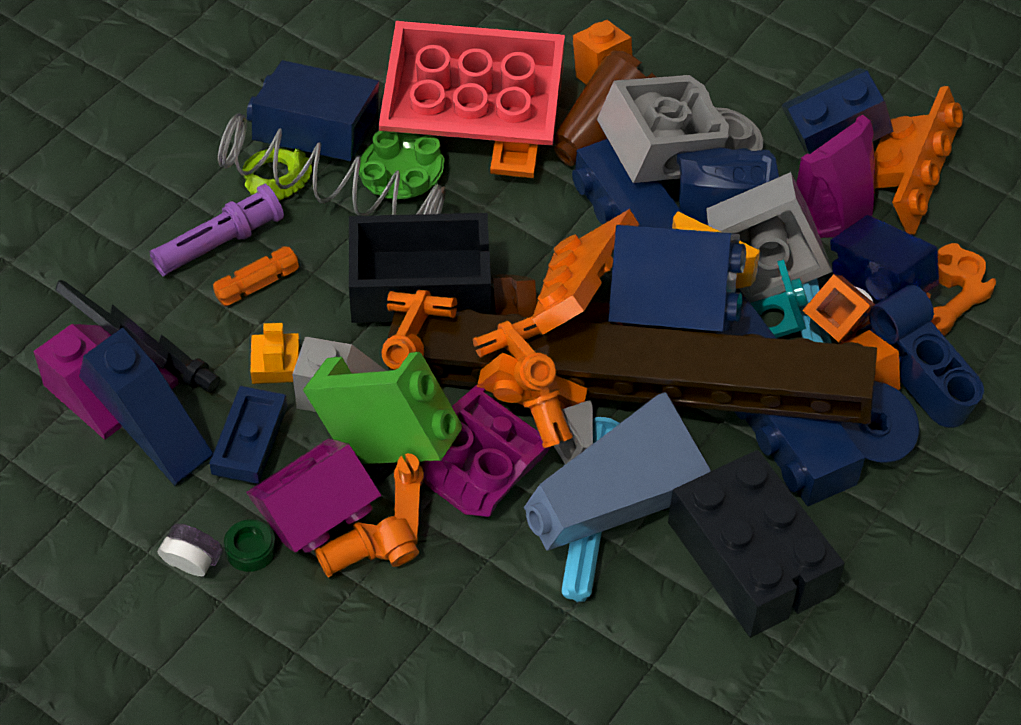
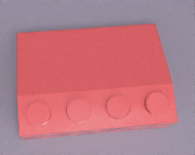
M396 21L378 125L379 131L553 146L564 67L565 35Z

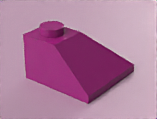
M71 324L33 352L43 385L105 440L119 430L122 425L80 379L79 375L83 355L111 335L99 325ZM156 364L171 389L179 384L176 376L165 367L162 369Z

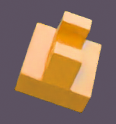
M263 323L264 334L251 335L250 373L252 384L293 382L292 374L300 353L299 333L284 334L283 323Z

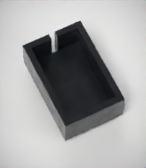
M488 214L349 216V299L351 323L392 322L395 311H388L387 303L393 302L387 301L390 291L416 294L417 290H426L430 292L431 296L456 298L457 305L448 308H457V312L473 310L480 314H491Z
M755 450L673 489L668 517L669 525L750 638L789 619L792 608L799 614L836 594L845 565L844 561L759 450Z

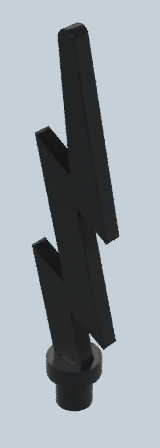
M58 280L55 290L110 335L124 328L142 350L162 369H164L168 361L184 374L183 382L192 388L199 386L209 393H212L218 387L220 377L208 370V363L200 358L192 360L162 334L157 342L113 304L110 312H107L67 282Z

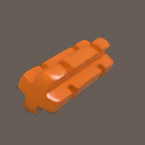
M284 246L272 252V258L269 259L268 256H264L235 271V277L231 278L230 275H227L215 281L213 289L216 298L223 306H229L241 299L240 294L244 293L245 296H248L279 280L277 275L281 274L282 277L291 274L299 268L296 254L289 246Z

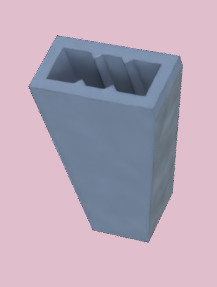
M665 392L654 397L540 483L524 506L527 522L532 532L540 537L546 551L669 508L673 489L709 473L711 470Z

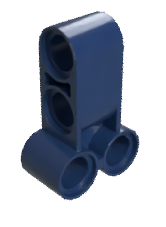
M908 285L872 306L868 314L870 324L858 330L856 336L870 330L899 351L900 382L931 419L941 426L955 428L962 425L978 405L984 394V386L979 376L931 322L934 310L927 294L920 287Z

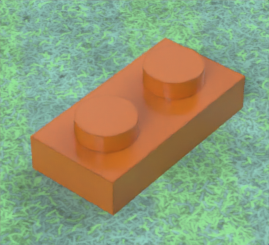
M502 352L481 369L477 387L493 393L494 397L498 400L518 403L523 406L522 402L532 398L531 391L524 390L515 380L514 369L518 362L517 358ZM557 375L555 376V380L549 386V390L560 389L561 394L557 398L561 409L585 402L587 388Z

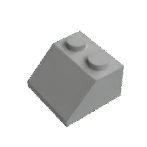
M791 172L706 208L708 226L720 232L740 234L741 242L760 250L756 280L752 286L739 288L750 303L786 291L777 263L779 260L784 259L791 280L800 278L802 284L832 272L810 210Z

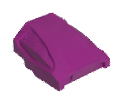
M864 115L856 118L855 123L811 154L807 153L801 157L796 183L810 210L820 238L844 237L873 216L875 157L872 139L874 132L871 120Z
M476 385L452 406L462 424V430L442 460L419 461V464L424 472L426 486L466 515L489 517L511 488L543 459L551 447L543 448V442L537 430L485 393L486 389L479 388Z

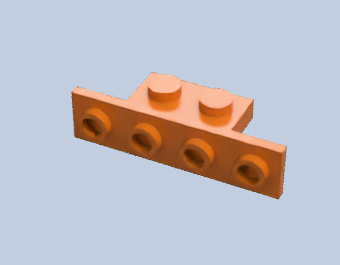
M949 86L940 87L929 115L901 116L896 119H890L894 132L881 137L874 153V189L898 187L892 203L907 235L916 233L922 216L927 212L928 201L934 186L939 182L941 169L946 157L951 153L952 142L963 122L962 108L958 102H955Z

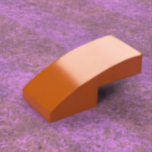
M495 141L490 174L534 178L540 144Z

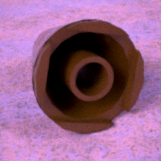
M613 50L603 58L554 135V142L556 144L554 151L566 165H576L578 149L608 139L597 118L613 81L646 78L636 68L642 63L637 58L624 51ZM651 73L647 78H656V76Z

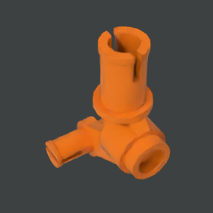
M417 290L416 294L390 291L387 301L393 302L387 303L388 311L407 312L396 335L388 338L383 344L382 359L390 369L396 370L401 366L409 353L421 352L424 355V345L417 334L428 315L454 318L457 308L448 307L456 306L457 299L454 297L431 296L430 292L426 290Z
M532 317L513 324L509 321L499 323L497 330L473 338L474 347L493 341L492 344L477 349L478 356L481 358L484 355L506 348L507 351L517 358L518 362L514 369L515 380L524 390L531 391L532 398L522 403L524 408L529 407L543 442V448L559 444L562 440L567 441L573 438L557 398L561 394L560 389L549 390V386L553 383L556 376L555 364L546 354L536 353L525 341L542 334L538 327L524 331V328L535 324Z
M407 453L405 454V460L400 456L394 470L395 516L388 517L377 525L356 522L353 524L354 530L314 549L315 555L328 578L333 576L332 574L366 557L370 560L375 558L389 560L392 567H398L411 561L419 554L416 545L419 529L420 487L424 480V472L415 455Z

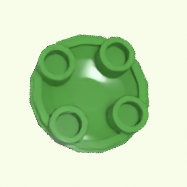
M378 131L373 136V144L368 146L360 157L359 176L366 188L373 194L380 196L395 171L399 170L400 181L397 199H408L422 195L434 187L443 174L445 160L441 152L440 142L431 135L420 136L412 133ZM395 181L384 198L393 199Z

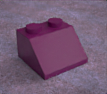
M329 438L246 492L284 545L295 553L300 549L307 553L321 546L330 538L328 532L330 529L343 520L347 524H351L361 519L373 509L370 502L381 496L350 444Z

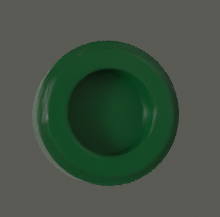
M254 519L243 520L231 526L224 537V549L228 562L234 568L244 572H254L265 568L271 563L276 553V543L272 529L266 523Z

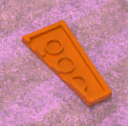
M630 209L581 238H578L576 234L571 235L555 246V253L548 265L549 269L543 280L544 284L537 298L538 302L532 317L533 322L542 335L584 312L602 284L600 277L613 266L611 254L613 253L612 250H614L616 225H639Z

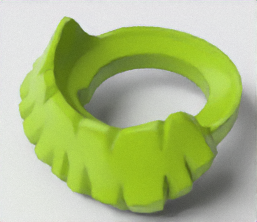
M273 148L263 164L273 162L275 148ZM279 148L278 162L288 166V173L278 178L282 185L290 184L307 163L309 158L305 157L304 151L297 148L292 152L291 150ZM268 149L259 151L249 157L243 165V171H250L254 168ZM310 164L304 175L288 189H280L275 179L261 178L254 175L255 172L244 175L246 180L245 187L253 195L257 193V187L266 184L273 190L278 200L281 201L304 187L312 173V165Z

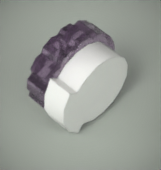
M176 523L171 528L168 536L163 540L157 552L172 567L175 566L192 575L204 576L210 565L214 566L217 564L224 550L222 545L208 534L194 527Z

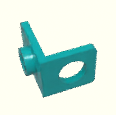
M784 259L777 261L786 292L750 303L759 316L771 308H777L784 312L782 322L775 327L769 328L776 338L806 329L800 307L808 304L800 278L791 280Z

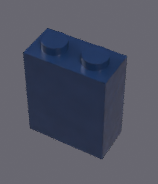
M282 60L272 75L266 76L263 88L258 95L252 96L249 101L247 120L252 122V140L271 144L278 129L281 128L282 135L279 146L291 149L298 148L301 151L312 153L316 144L320 142V155L351 161L378 117L379 80Z
M616 225L608 322L721 332L731 331L733 322H739L742 310L741 293H735L737 273L744 272L746 262L745 244H739L740 234Z

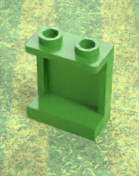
M421 352L409 353L401 366L396 370L354 374L351 373L342 357L327 358L303 389L333 440L350 444L361 464L396 463L400 456L405 460V454L407 453L415 455L419 461H441L462 430L459 418Z

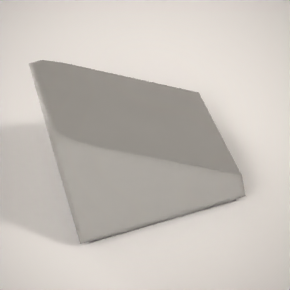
M585 401L562 409L573 438L567 441L562 440L559 444L554 445L565 465L593 444V407L591 401Z

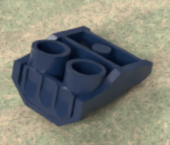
M713 148L677 154V163L680 166L679 209L683 214L708 225L706 208L778 178L776 158L769 150L751 151L747 148L736 150Z

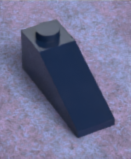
M121 328L83 355L80 379L174 486L212 458L213 452L156 364L124 328Z

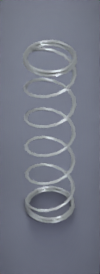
M237 113L229 121L218 151L220 167L228 169L235 162L236 168L241 175H249L264 163L275 146L273 173L275 182L280 189H288L304 175L315 157L313 191L319 203H326L332 200L346 184L355 169L352 202L357 216H367L372 213L384 199L394 181L392 215H396L400 181L399 170L395 171L375 204L366 213H360L357 208L356 195L361 162L360 156L355 158L343 181L330 197L321 199L317 191V171L321 151L320 142L316 144L310 158L298 176L290 184L282 185L279 182L277 171L282 129H278L271 145L258 164L250 171H243L239 166L238 155L245 139L247 119L245 115ZM236 128L234 145L226 159L229 143ZM435 185L416 214H422L423 211V214H441L446 195L445 186Z

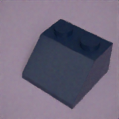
M861 68L848 72L782 104V108L806 154H811L855 123L856 118L861 115L871 120L874 132L872 141L894 132L884 98L869 72Z

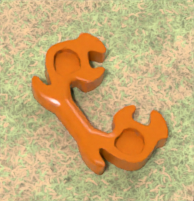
M951 243L940 248L934 262L938 266L935 278L940 284L947 288L957 285L963 288L946 305L933 307L934 316L931 322L943 336L951 331L956 320L975 304H980L989 299L996 285V279L994 278L982 283L986 271L984 258L974 252L962 249L958 243ZM896 285L892 287L887 297L901 290V286ZM915 285L917 287H920L930 299L931 294L926 289L919 285Z

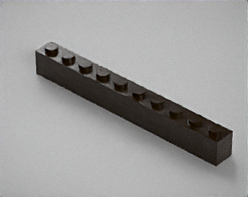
M473 310L456 311L454 318L428 315L417 336L424 345L423 357L439 384L475 387L478 384L481 369L502 352L512 357L514 356L506 348H502L480 358L476 350L492 344L493 341L474 347L473 338L497 330L499 323L509 321L513 324L527 317L519 314H507L505 316L480 314ZM394 312L388 338L396 335L407 312ZM571 320L564 322L543 335L539 334L525 340L536 353L546 354L552 359L556 367L557 376L587 388L586 398L648 403L657 395L666 392L674 406L871 424L877 347L863 346L854 342L833 344L814 342L806 338L786 340L765 338L757 334L739 336L716 334L709 330L692 332L668 330L661 326H648L645 328L621 326L614 322L586 323ZM536 324L524 328V331L537 326Z

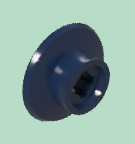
M875 381L871 415V422L874 421L878 425L877 430L870 429L868 424L839 421L865 458L876 462H892L905 457L914 448L919 435L918 417L910 401L896 388Z

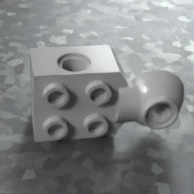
M690 75L613 81L597 118L598 123L633 183L680 178L677 154L713 148L732 150L747 148L751 151L763 149L764 139L759 128L749 118L739 112L728 108L714 107L705 86Z

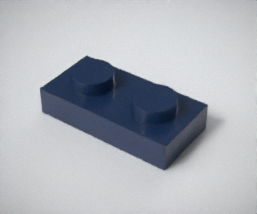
M239 386L209 463L212 475L256 484L260 483L288 407L285 394Z

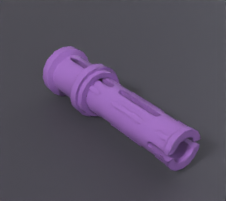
M262 184L257 187V193L238 203L233 201L226 203L220 215L150 250L151 260L162 276H166L180 266L206 254L235 237L238 240L251 237L252 230L271 220L275 222L284 218L282 206L273 190L268 185Z

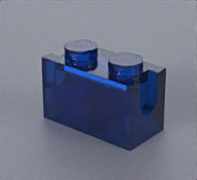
M866 215L830 240L831 250L838 254V258L832 262L833 274L843 276L853 286L865 290L877 300L882 301L908 285L920 287L927 293L939 284L937 247L870 215Z

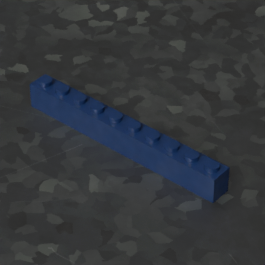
M608 139L577 150L576 169L572 172L573 182L577 191L581 195L585 194L592 203L595 215L601 224H605L630 209L639 222L638 226L672 229L674 215L677 212L682 213V211L659 181L633 183ZM739 288L735 289V293H741L742 310L739 322H733L731 331H712L716 334L739 336L757 334L765 338L777 339ZM681 328L682 331H692V332H694V331L699 330V329ZM735 412L741 420L745 419L756 434V440L762 452L772 456L781 469L782 477L787 487L792 492H797L807 507L858 484L865 456L839 421Z

